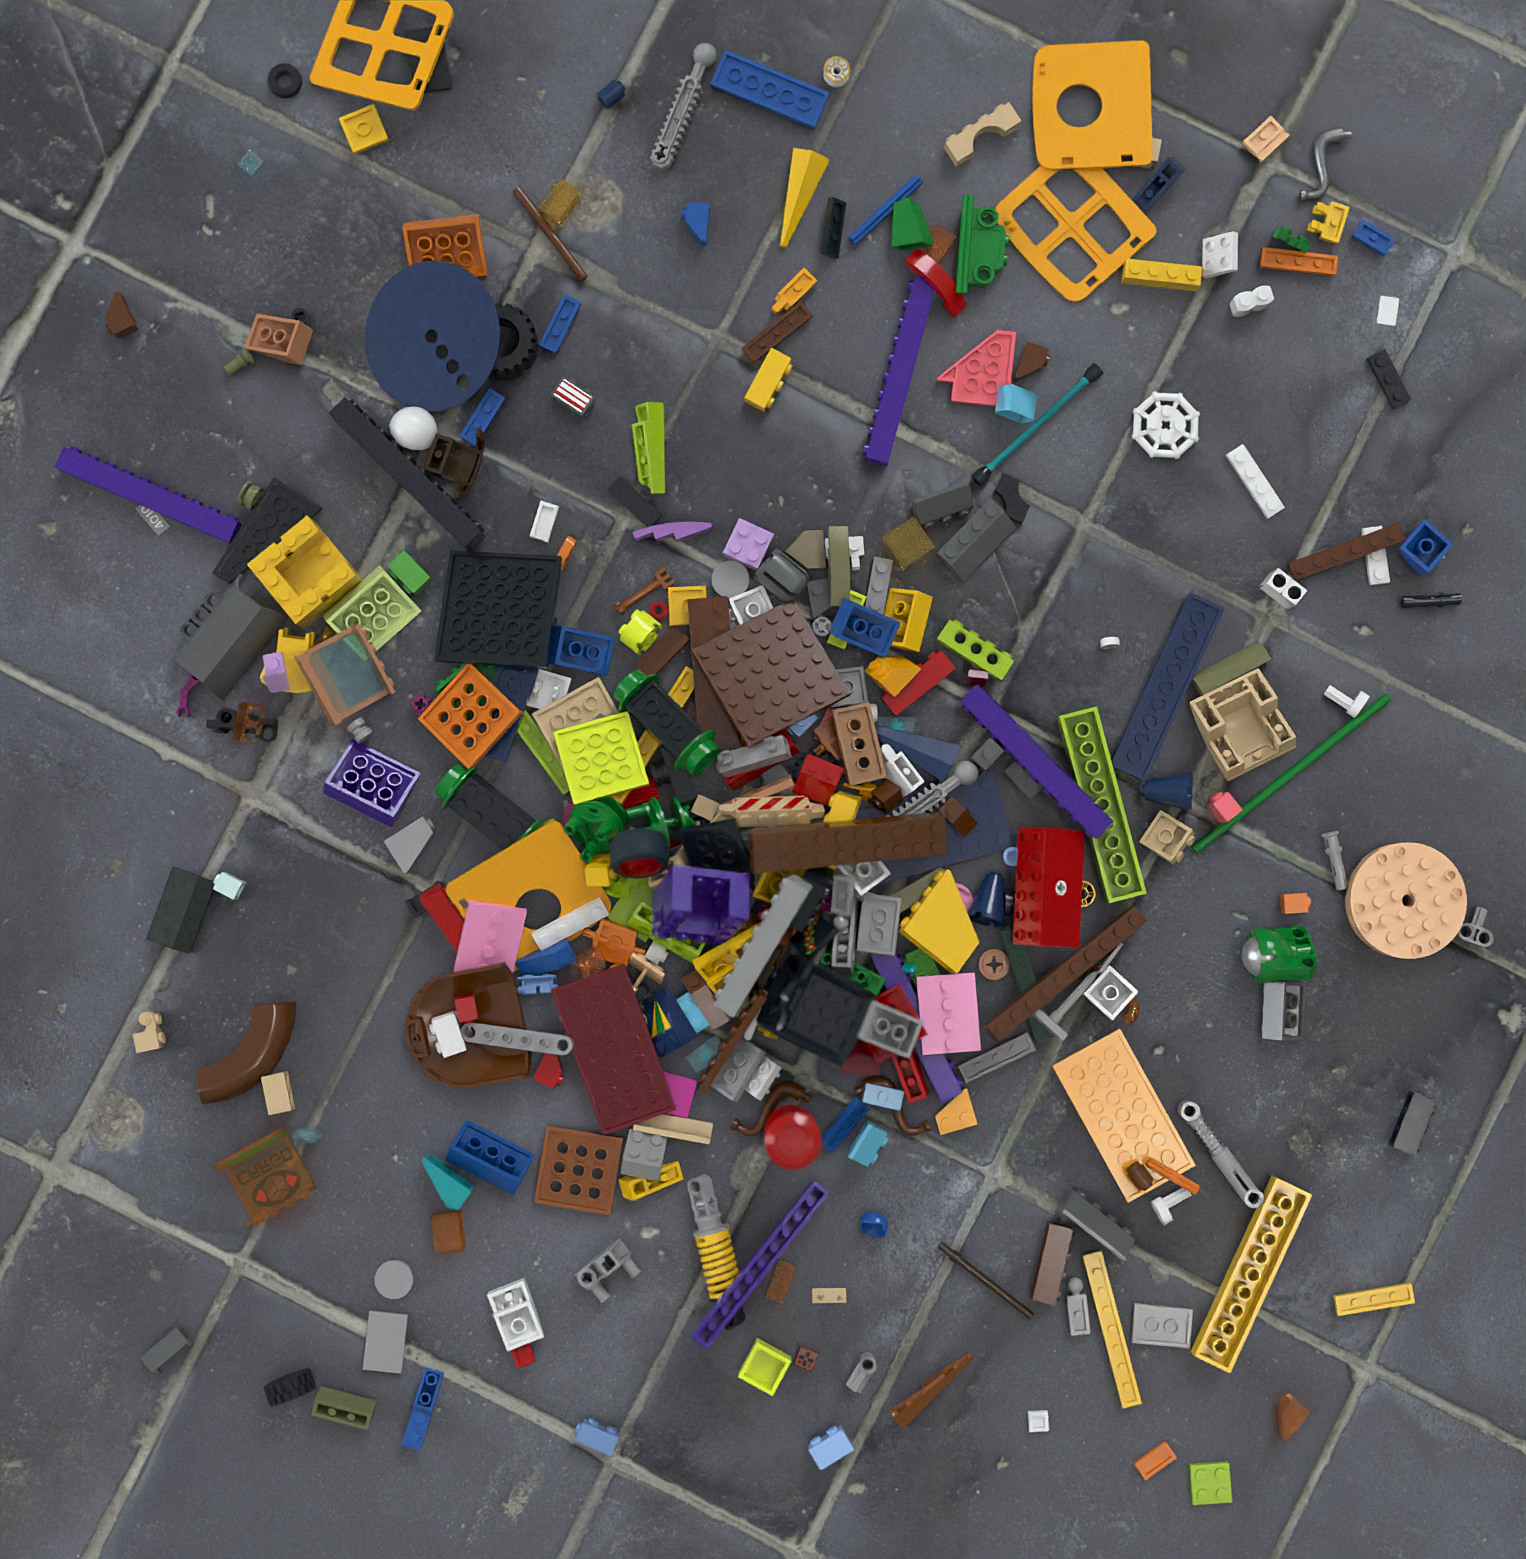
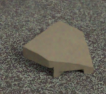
M823 530L803 531L784 553L790 556L801 568H826Z

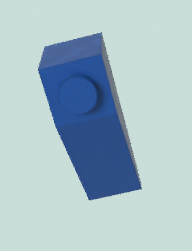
M565 938L542 951L538 949L516 960L515 965L522 977L528 974L534 976L561 969L576 961L577 957L568 938Z

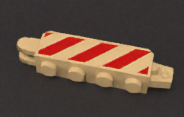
M805 796L735 798L732 800V804H721L718 811L721 814L718 815L717 821L736 818L739 827L810 824L812 819L823 818L825 810L822 804L810 803L809 799Z

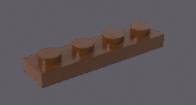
M802 301L798 302L743 346L742 350L755 364L771 348H775L813 317L812 313Z

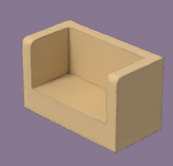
M288 1071L261 1077L268 1115L295 1109Z

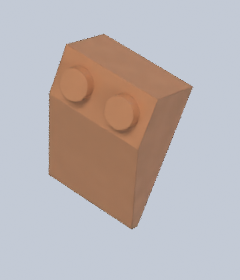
M256 314L245 349L286 363L302 365L313 329L298 320Z

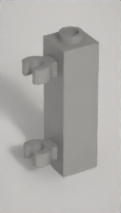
M783 735L774 738L772 736L765 738L764 741L749 749L747 746L731 751H723L717 755V770L728 778L791 759L788 740Z

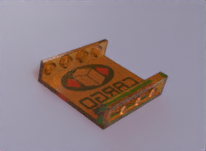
M285 1127L274 1131L214 1165L217 1172L225 1168L252 1220L245 1223L246 1226L253 1223L257 1226L266 1221L264 1217L268 1215L270 1218L281 1213L280 1209L285 1206L286 1210L297 1204L295 1200L301 1198L303 1201L312 1196L311 1192L317 1189Z

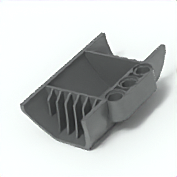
M242 574L235 578L224 594L211 592L204 596L182 624L180 634L187 640L171 659L195 676L221 700H224L289 618L286 612L262 607L239 589V581L243 577ZM212 596H216L218 598V604L216 606L212 605L211 603ZM200 611L206 613L204 621L199 618ZM190 625L193 626L195 630L194 635L192 636L189 635L187 632V628Z

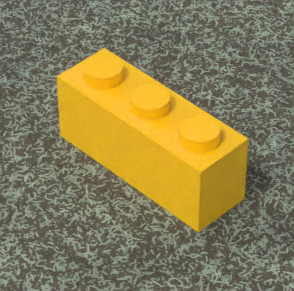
M771 348L746 393L744 401L763 412L767 408L770 409L775 400L773 398L775 392H779L784 384L782 381L784 375L788 376L793 367L791 365V358Z

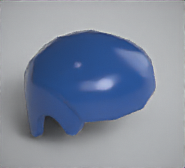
M873 1211L861 1216L859 1226L862 1233L881 1238L887 1236L889 1223L881 1213Z

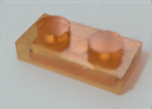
M778 1259L765 1297L784 1303L797 1265Z

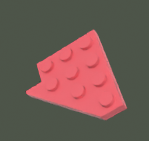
M995 331L937 377V382L953 383L951 402L996 407L998 387L1011 384L1016 332Z

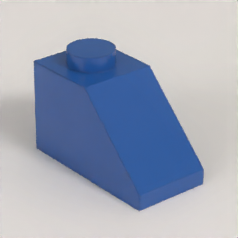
M687 202L686 208L682 210V219L685 220L686 227L700 244L706 247L710 204Z

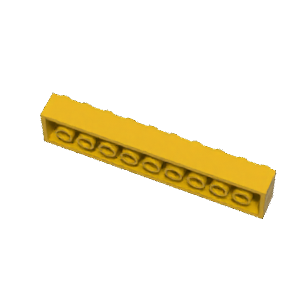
M1272 1175L1263 1193V1204L1256 1208L1190 1351L1195 1357L1228 1373H1231L1312 1197V1194Z

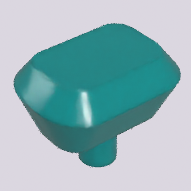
M906 963L901 971L912 977L916 972V965Z

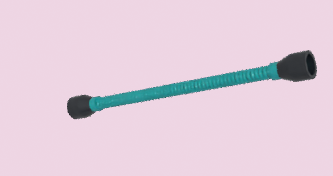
M1096 363L1089 366L1083 377L1079 379V382L1063 395L1056 404L1050 407L1017 440L1013 441L1008 448L1002 451L992 463L990 462L986 466L977 469L971 475L975 483L981 487L987 482L997 465L1001 464L1006 457L1051 418L1061 406L1063 407L1070 398L1074 397L1079 390L1086 387L1089 383L1097 381L1104 374L1102 369Z

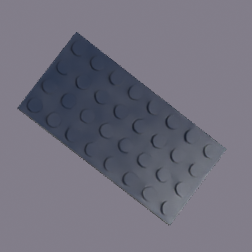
M993 772L978 776L977 780L970 785L960 784L945 796V801L952 796L978 822L966 837L945 820L946 855L881 861L891 874L877 885L1014 846ZM915 794L903 798V801L887 814L877 810L875 807L860 810L855 820L886 817L887 815L893 816L892 812L894 810L899 813L900 806L906 808L905 802L912 804L911 798L914 797L918 800V795ZM938 801L939 807L932 806V812H937L944 803Z

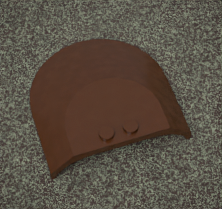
M505 962L443 974L427 982L414 995L409 1004L411 1006L408 1015L405 1018L406 1042L414 1061L421 1065L425 1070L424 1073L436 1082L440 1081L448 1084L449 1087L473 1088L524 1079L530 1076L532 1051L465 1041L466 1051L444 1058L442 1053H438L435 1044L438 1042L436 1035H432L429 1026L432 1024V1018L454 1011L461 1030L464 1023H459L454 997L473 993L478 1013V1019H475L473 1023L527 1030L516 978ZM473 1027L467 1028V1036L470 1038L474 1037L475 1029Z

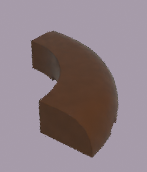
M296 1002L252 1005L251 1023L240 1045L221 1061L197 1067L198 1090L202 1104L217 1103L241 1095L262 1081L261 1077L271 1072L280 1061L291 1039L290 1036L296 1016Z

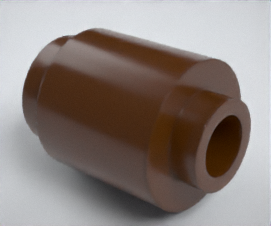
M1136 1161L1126 1168L1128 1178L1138 1191L1141 1189L1146 1191L1153 1185L1152 1181L1154 1179L1143 1164Z

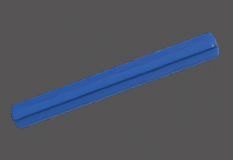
M915 175L859 226L849 236V240L857 245L893 211L894 202L901 201L902 198H908L922 185L923 181L921 178Z

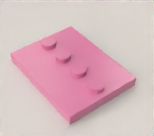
M469 900L453 971L505 962L513 973L527 910L525 908Z
M975 973L916 977L919 1018L923 1021V1026L928 1033L927 1036L921 1039L922 1055L981 1051Z

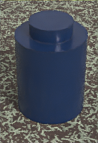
M612 80L596 96L600 103L608 110L625 96L624 91L626 88L620 81Z

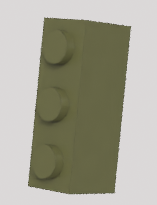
M320 1386L311 1415L368 1430L377 1401Z

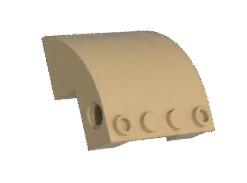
M1259 668L1190 702V707L1202 738L1227 781L1296 748V736L1278 710V697Z

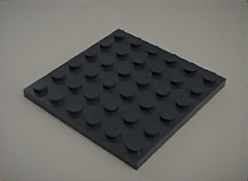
M450 550L434 660L444 663L547 669L562 557Z

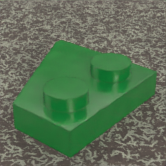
M1284 225L1281 228L1278 226L1275 228L1273 237L1280 238L1286 241L1287 244L1307 253L1311 246L1308 243V238L1300 234L1298 237L1291 234L1292 230Z

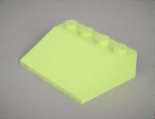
M379 565L327 611L323 617L337 634L356 624H359L360 627L363 626L368 636L366 638L369 644L372 643L377 651L417 616L421 610ZM354 633L343 638L364 662L368 659Z

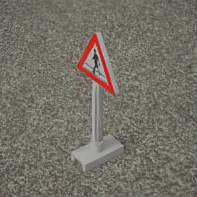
M1121 942L1089 971L1091 974L1086 976L1056 1011H1053L1048 1016L1041 1009H1038L1032 1014L1059 1041H1063L1068 1036L1058 1025L1063 1019L1062 1016L1090 986L1096 975L1104 972L1123 946V943Z

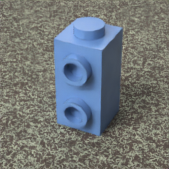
M584 1418L583 1423L578 1422L574 1432L577 1435L575 1441L610 1456L620 1435L616 1428L609 1425L604 1427L593 1418Z

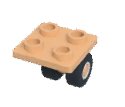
M632 953L629 964L642 972L636 982V979L629 974L640 1005L650 990L645 984L638 987L647 975L661 985L665 974L660 966L648 963V959L642 954Z

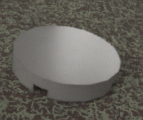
M724 561L714 569L712 586L720 596H727L730 599L747 590L749 574L741 563Z
M398 1259L383 1263L375 1274V1286L378 1292L383 1297L389 1299H399L405 1296L411 1290L414 1283L411 1267L406 1262Z

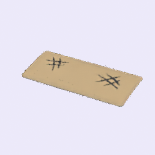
M813 1288L812 1303H846V1288Z

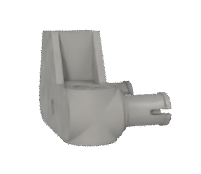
M618 1238L574 1275L582 1287L586 1290H592L600 1303H603L611 1295L600 1283L602 1278L607 1277L620 1265L629 1274L631 1279L641 1270L630 1258L631 1252ZM608 1255L614 1261L611 1266L606 1261ZM584 1273H591L592 1280H585Z

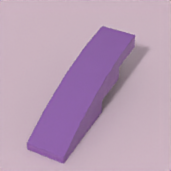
M672 522L633 531L636 542L654 535L656 542L675 536L678 543L713 529L711 523Z

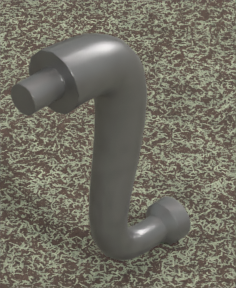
M1342 127L1327 129L1317 136L1313 152L1320 186L1317 190L1309 192L1301 189L1300 201L1319 198L1327 192L1330 180L1326 160V147L1330 143H1341L1342 139H1350L1352 131H1343Z

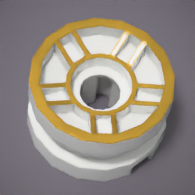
M835 56L826 61L823 72L826 83L832 87H841L847 83L850 75V66L846 59ZM834 69H836V71H838V72H840V73H839V74H834V73H833V72H834Z

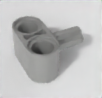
M1476 907L1471 923H1463L1461 928L1463 926L1466 927L1467 934L1463 937L1460 928L1455 938L1475 946H1490L1493 943L1494 936L1491 931L1482 927L1487 910L1482 907ZM1481 933L1485 935V941L1483 943L1479 941V935Z

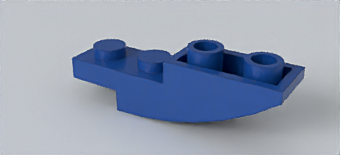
M425 1367L402 1445L421 1450L436 1405L444 1372Z

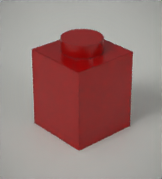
M470 993L454 997L459 1023L470 1024L475 1022V1019H478L474 994Z

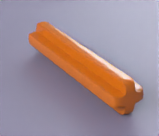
M1152 1157L1148 1159L1146 1163L1148 1168L1193 1194L1198 1192L1200 1186Z

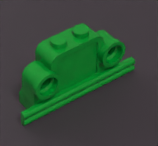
M963 195L960 212L955 279L956 293L967 294L968 287L985 288L989 286L994 275L999 274L1003 266H1007L1008 254H1004L1005 247H1008L1009 236H1006V230L1003 226L996 225L999 219L998 212L992 207L974 208L973 195Z

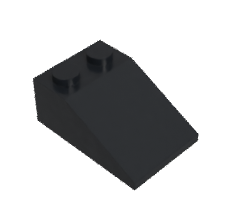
M442 26L439 27V30L437 32V35L441 36V33L443 31ZM433 27L404 31L406 39L426 43ZM446 40L424 93L452 89ZM408 55L413 80L420 57ZM418 81L415 90H420L423 81Z

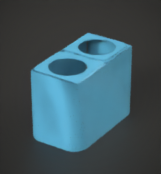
M1013 384L999 386L995 413L1019 423L1020 419L1021 423L1034 421L1038 394Z

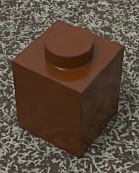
M889 779L871 792L873 806L885 814L889 813L903 801L901 789Z

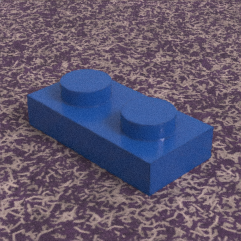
M1365 220L1360 222L1352 235L1353 239L1383 257L1395 241L1394 237Z

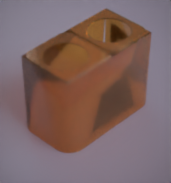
M241 702L238 706L232 733L233 739L239 742L259 745L266 708L259 704ZM257 708L261 711L259 721L252 722L249 719L248 713L251 709ZM249 727L256 729L253 741H248L244 737V732Z
M461 1209L432 1214L431 1225L435 1253L463 1251L465 1249V1235Z

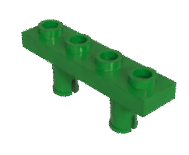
M826 948L823 954L824 957L821 958V966L832 970L833 951ZM854 963L853 975L841 974L873 992L876 996L880 994L887 980Z

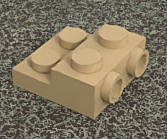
M1160 810L1139 842L1174 865L1175 862L1179 863L1184 857L1185 853L1183 850L1185 847H1190L1194 842L1195 837L1193 835L1195 833L1193 829Z

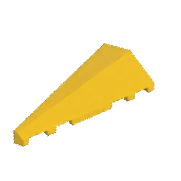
M793 148L780 243L782 248H787L829 164V158L812 150Z
M762 922L692 960L696 970L704 978L715 995L720 987L723 989L726 985L723 982L729 972L733 973L735 970L733 964L738 957L742 958L745 953L742 951L747 941H752L754 937L751 935L757 925L761 926Z

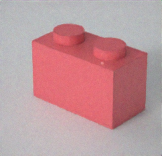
M1216 792L1208 798L1209 803L1206 804V807L1219 823L1228 822L1242 811V808L1229 792Z

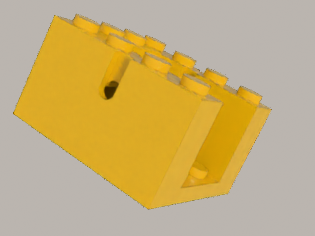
M308 516L304 517L280 537L282 541L279 544H271L247 564L294 623L303 629H306L363 580L318 524Z

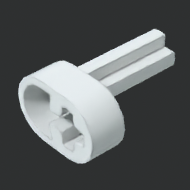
M1329 685L1324 693L1325 696L1347 710L1346 713L1353 718L1358 715L1370 697L1363 691H1360L1356 698L1352 700L1331 685Z
M1180 1188L1164 1198L1159 1196L1152 1200L1151 1205L1161 1223L1166 1225L1173 1221L1168 1208L1192 1195L1186 1189Z

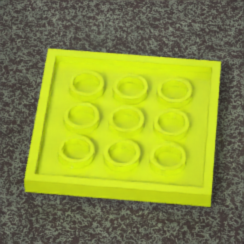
M628 711L553 732L574 806L584 801H594L649 785Z

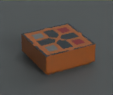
M800 1345L794 1365L812 1371L819 1352Z

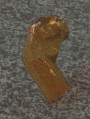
M1136 996L1128 1003L1130 1008L1128 1013L1123 1015L1124 1022L1127 1024L1136 1022L1140 1013Z

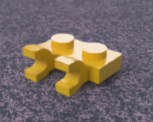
M1333 201L1329 203V206L1318 202L1317 205H1314L1312 213L1325 215L1324 223L1312 220L1308 224L1306 231L1320 233V240L1337 245L1350 207Z

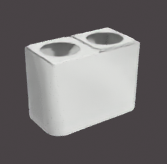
M1279 568L1269 573L1260 585L1262 586L1260 587L1261 590L1286 609L1296 606L1307 592L1304 587ZM1278 574L1286 580V584L1283 587L1278 588L1274 586L1272 580L1275 575ZM1293 586L1299 590L1301 595L1298 599H1291L1288 596L1290 587Z

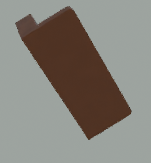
M672 626L635 663V667L647 676L651 674L657 675L690 642V639L676 626Z

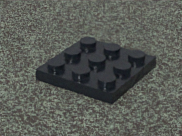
M736 818L679 829V835L690 867L736 873L751 872L750 861Z

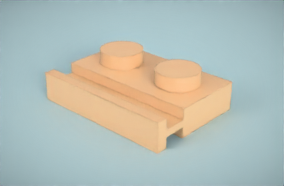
M1270 116L1242 144L1262 163L1290 135Z

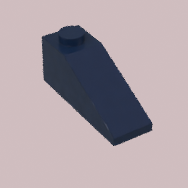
M1169 157L1134 196L1132 201L1145 214L1186 169L1175 158Z

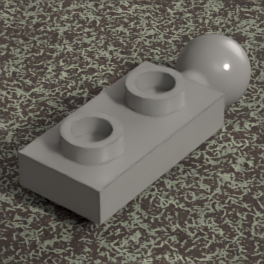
M838 873L834 875L831 913L837 914L833 920V926L837 930H844L848 926V919L845 916L852 915L855 877Z
M1073 1277L1067 1284L1072 1295H1066L1070 1335L1091 1334L1086 1293L1080 1294L1083 1282L1081 1279Z

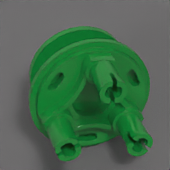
M609 796L594 801H584L572 809L569 821L564 826L563 831L567 835H573L585 847L584 851L580 854V859L583 862L587 860V863H589L595 854L610 851V842L615 835L624 831L627 816L620 803Z
M675 796L670 798L672 817L667 819L664 818L662 809L655 797H651L647 803H643L640 806L625 809L628 821L644 816L648 827L645 828L661 832L668 841L669 851L670 842L667 828L675 827L678 838L681 841L679 829L696 825L695 821L688 814L690 806H681Z

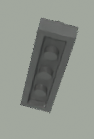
M1025 1032L957 1066L967 1084L1036 1049L1028 1033Z

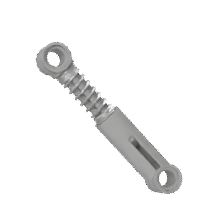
M1190 1100L1180 1102L1177 1107L1179 1116L1187 1124L1189 1123L1193 1130L1197 1131L1196 1134L1200 1135L1199 1138L1203 1139V1143H1206L1212 1160L1237 1192L1242 1202L1250 1208L1260 1207L1264 1201L1262 1192L1258 1190L1228 1147L1220 1144V1140L1216 1139L1217 1136L1213 1135L1210 1127H1207V1122H1204L1199 1106ZM1191 1105L1193 1112L1191 1115L1186 1116L1184 1110L1187 1106ZM1235 1174H1237V1176L1240 1178V1180L1243 1182L1246 1188H1244L1241 1185V1183L1235 1177ZM1250 1193L1256 1194V1199L1253 1202L1248 1201Z

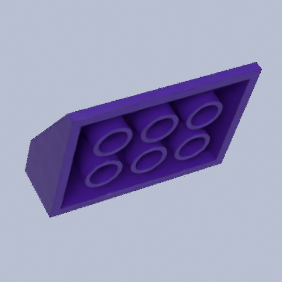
M352 739L324 782L323 793L392 827L402 812L421 773L362 743L358 744L356 740Z

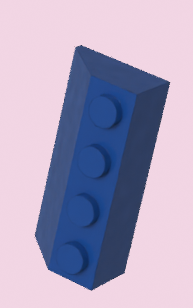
M466 1120L452 1143L445 1161L514 1195L535 1155Z

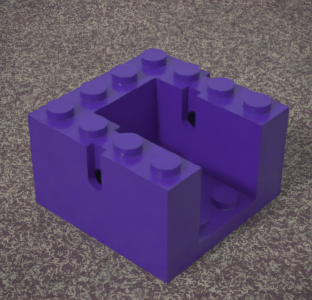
M673 865L653 891L652 936H658L660 939L677 938L678 941H687L689 939L695 940L697 943L714 942L715 945H721L730 940L737 930L749 919L750 874Z

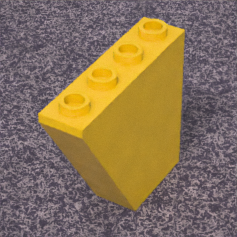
M946 869L939 870L934 875V882L931 886H927L924 889L922 899L916 901L911 907L912 913L901 921V928L898 932L948 972L956 974L977 947L979 940L952 873Z

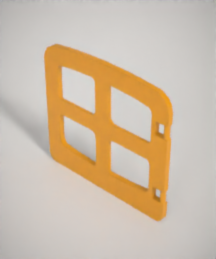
M339 0L310 74V81L319 87L408 110L419 108L426 85L429 83L445 42L448 28H450L453 21L454 11L451 5L444 0H383L389 1L390 5L381 28L374 31L347 24L356 0ZM404 6L423 10L436 16V21L426 43L394 35ZM440 26L444 27L441 36L437 35ZM341 38L372 45V52L361 76L332 66V61ZM392 50L420 57L416 73L409 85L376 80L386 52ZM418 81H423L420 90H415Z
M1062 159V164H1073V159ZM1040 166L996 206L995 210L999 215L997 225L1005 228L1006 236H1009V240L1014 247L1057 292L1068 301L1078 302L1085 299L1120 268L1126 259H1130L1155 236L1157 230L1155 225L1103 168L1072 169L1095 190V194L1075 212H1069L1045 186V183L1059 170H1046ZM1030 196H1035L1058 221V227L1038 245L1032 243L1012 216V212ZM1104 205L1110 206L1130 233V238L1112 254L1106 253L1084 228V223ZM1137 237L1141 242L1133 248L1130 243ZM1067 238H1073L1097 264V267L1076 284L1064 276L1047 259V256ZM1091 277H1094L1097 281L1089 287L1086 282Z

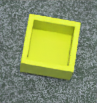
M757 1338L738 1372V1377L773 1396L791 1363V1356Z

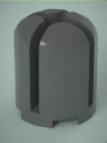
M776 548L772 552V558L769 557L762 563L755 573L756 576L753 578L782 602H790L795 600L801 594L803 588L807 586L809 575L780 549Z

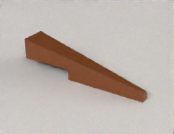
M967 1352L921 1383L922 1389L890 1409L891 1416L902 1430L974 1359L970 1352Z

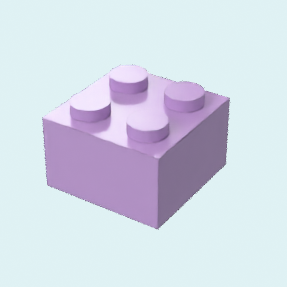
M739 518L723 551V556L757 571L773 541L774 534Z

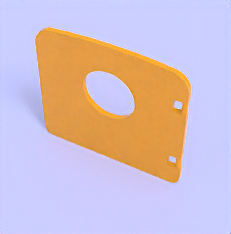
M1146 41L1048 45L1038 50L1035 55L1033 73V127L1037 161L1041 167L1046 170L1118 168L1124 166L1140 167L1151 164L1153 147L1150 47ZM1086 86L1093 89L1099 95L1102 102V111L1097 120L1085 127H1073L1066 124L1058 115L1057 101L1060 95L1070 87ZM1121 156H1132V161L1121 162ZM1062 159H1073V164H1062Z
M557 821L549 822L449 882L446 886L447 895L456 905L464 919L467 907L463 908L459 903L463 898L467 903L469 900L515 907L519 898L524 893L533 889H545L557 896L561 904L558 918L598 897L601 898L608 912L611 910L610 899L602 886H587L584 869L587 863L580 859V853L576 846L563 831L562 825ZM599 921L587 926L586 929H590ZM523 927L516 960L540 949L532 937V932L535 929ZM584 929L567 937L569 942L581 935ZM516 965L514 966L513 971L518 970Z

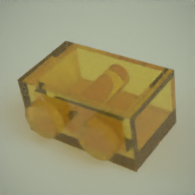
M562 178L559 182H555L552 185L551 193L548 197H544L539 205L541 214L559 227L581 198L580 191Z

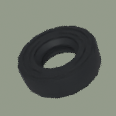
M277 64L268 74L269 88L273 94L280 98L294 97L302 87L301 74L291 64ZM287 74L291 76L292 83L285 88L279 86V77Z

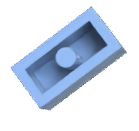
M842 1425L831 1427L826 1431V1435L821 1438L820 1436L813 1438L810 1441V1445H808V1450L820 1470L854 1450V1446Z

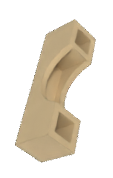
M1010 102L1005 105L1000 104L990 115L984 114L974 125L969 124L962 129L960 134H953L946 139L944 149L956 167L972 158L974 152L973 142L980 134L994 132L1005 137L1020 127L1021 119Z

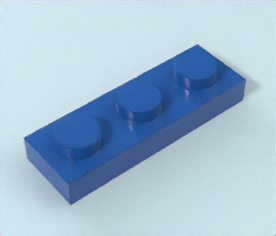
M565 294L563 295L539 344L540 347L557 355L581 306L580 301Z
M489 388L459 437L476 447L478 427L481 428L483 434L486 433L506 398Z
M855 1097L827 1132L824 1133L821 1138V1144L833 1153L870 1108Z

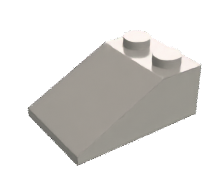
M872 1000L857 1038L909 1058L923 1021Z

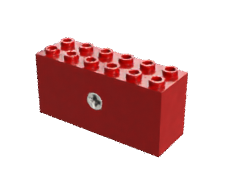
M1019 827L1013 944L1079 948L1084 831Z

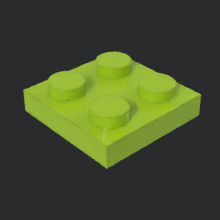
M1228 1461L1189 1464L1193 1505L1232 1502Z

